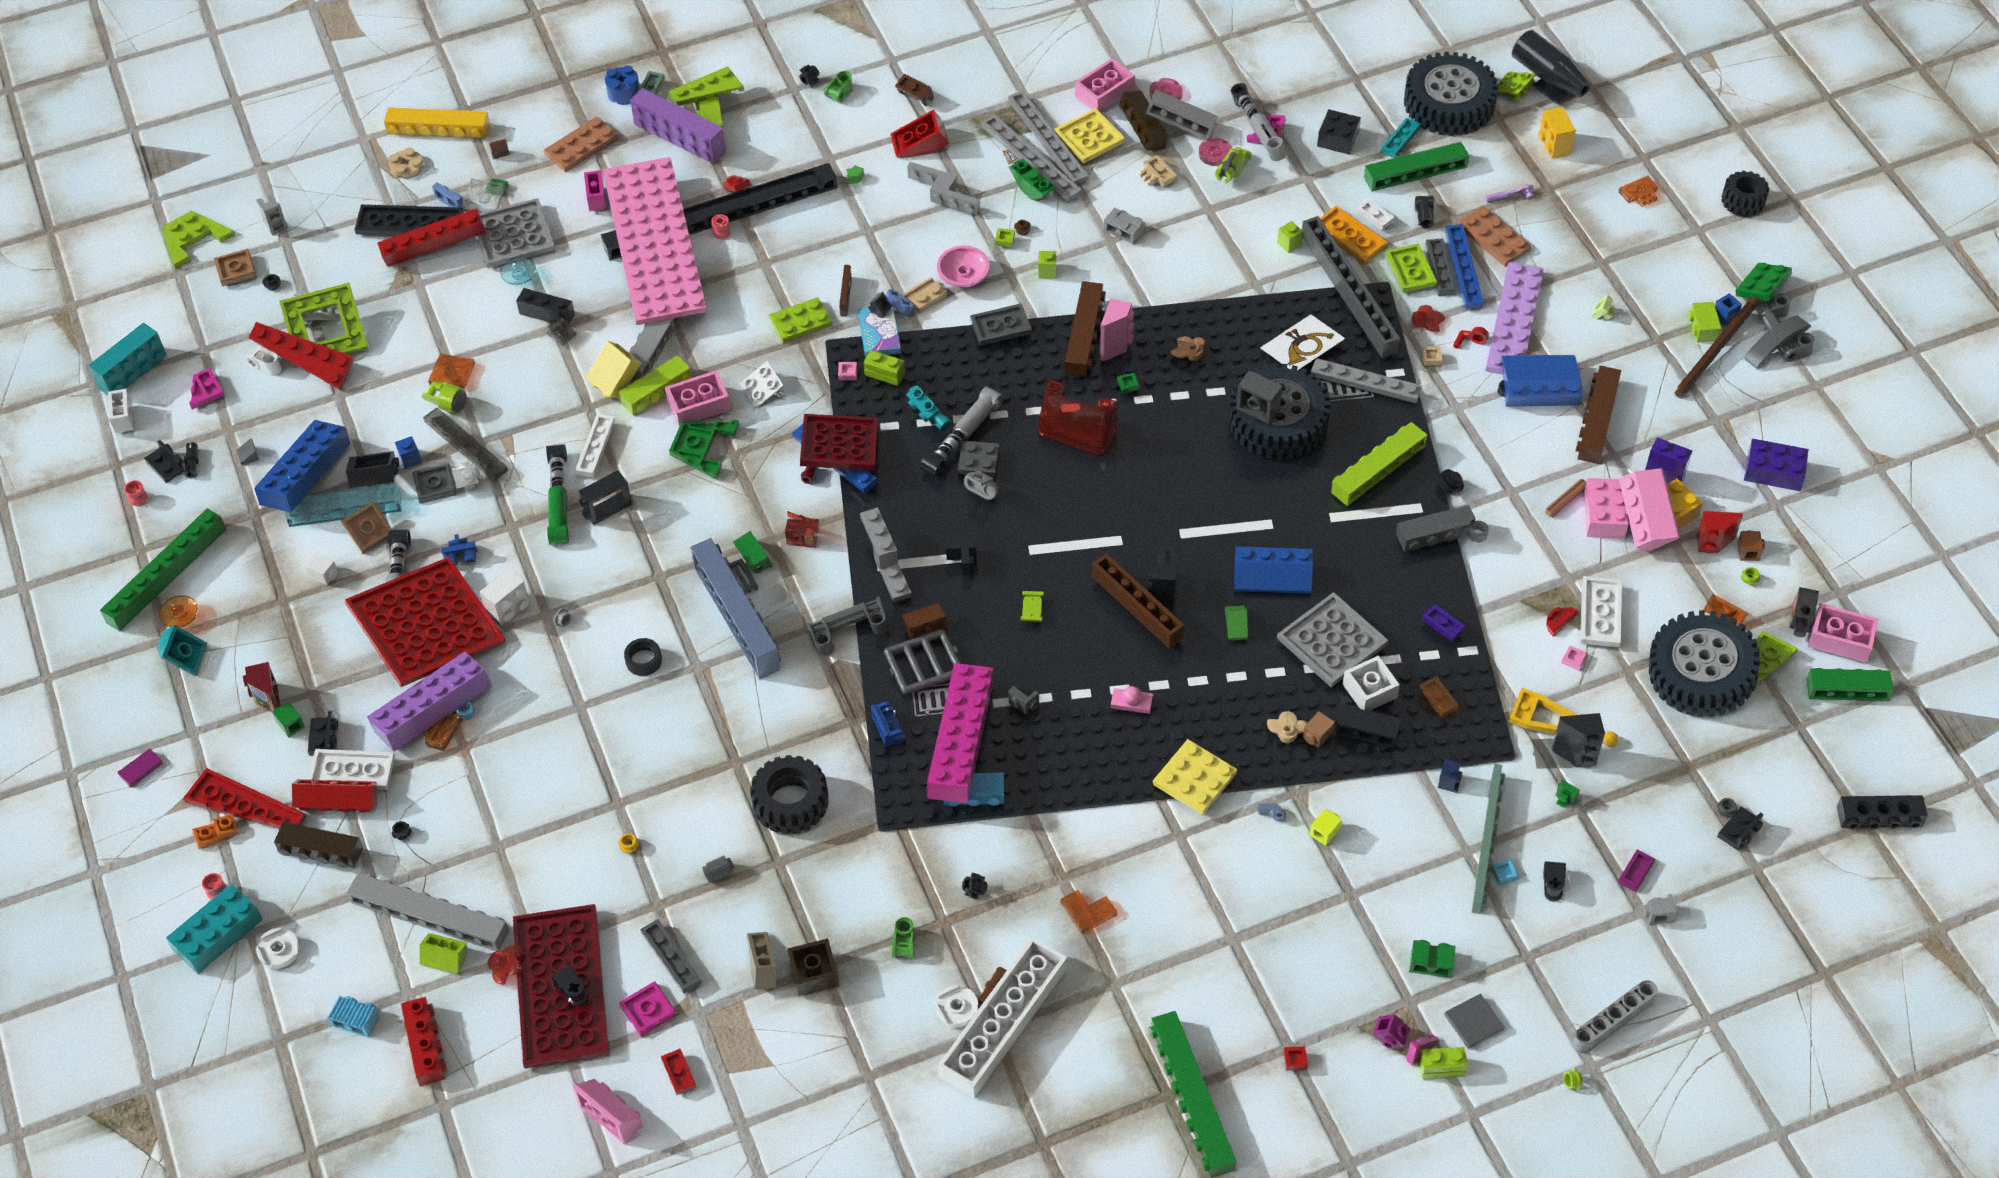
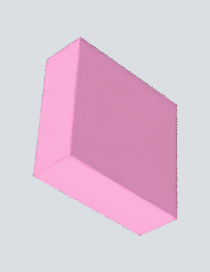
M839 362L838 379L857 380V362Z
M1569 645L1561 663L1580 671L1588 653Z

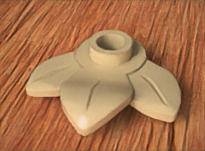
M1290 711L1281 713L1279 719L1267 720L1268 729L1273 733H1277L1280 740L1284 743L1293 742L1299 733L1304 732V726L1307 724L1303 720L1297 721L1296 715Z

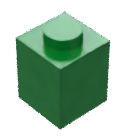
M290 702L280 705L272 711L276 723L288 738L305 728L301 716Z

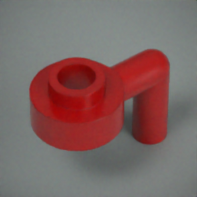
M1474 327L1472 331L1461 330L1453 347L1459 349L1464 338H1470L1479 345L1485 344L1489 333L1484 327Z

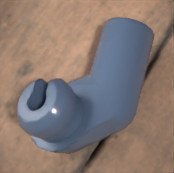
M1258 804V814H1269L1274 820L1279 822L1286 818V812L1278 804Z

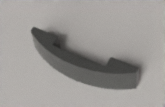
M1798 315L1782 321L1763 335L1746 353L1744 359L1758 369L1771 359V353L1793 336L1807 331L1811 328V325Z

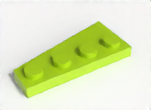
M1762 631L1756 639L1757 648L1759 647L1760 666L1756 685L1794 656L1798 648Z

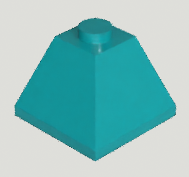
M173 625L162 633L157 650L160 658L194 676L199 668L207 642Z

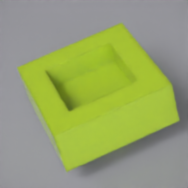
M998 228L995 245L1012 247L1015 230Z

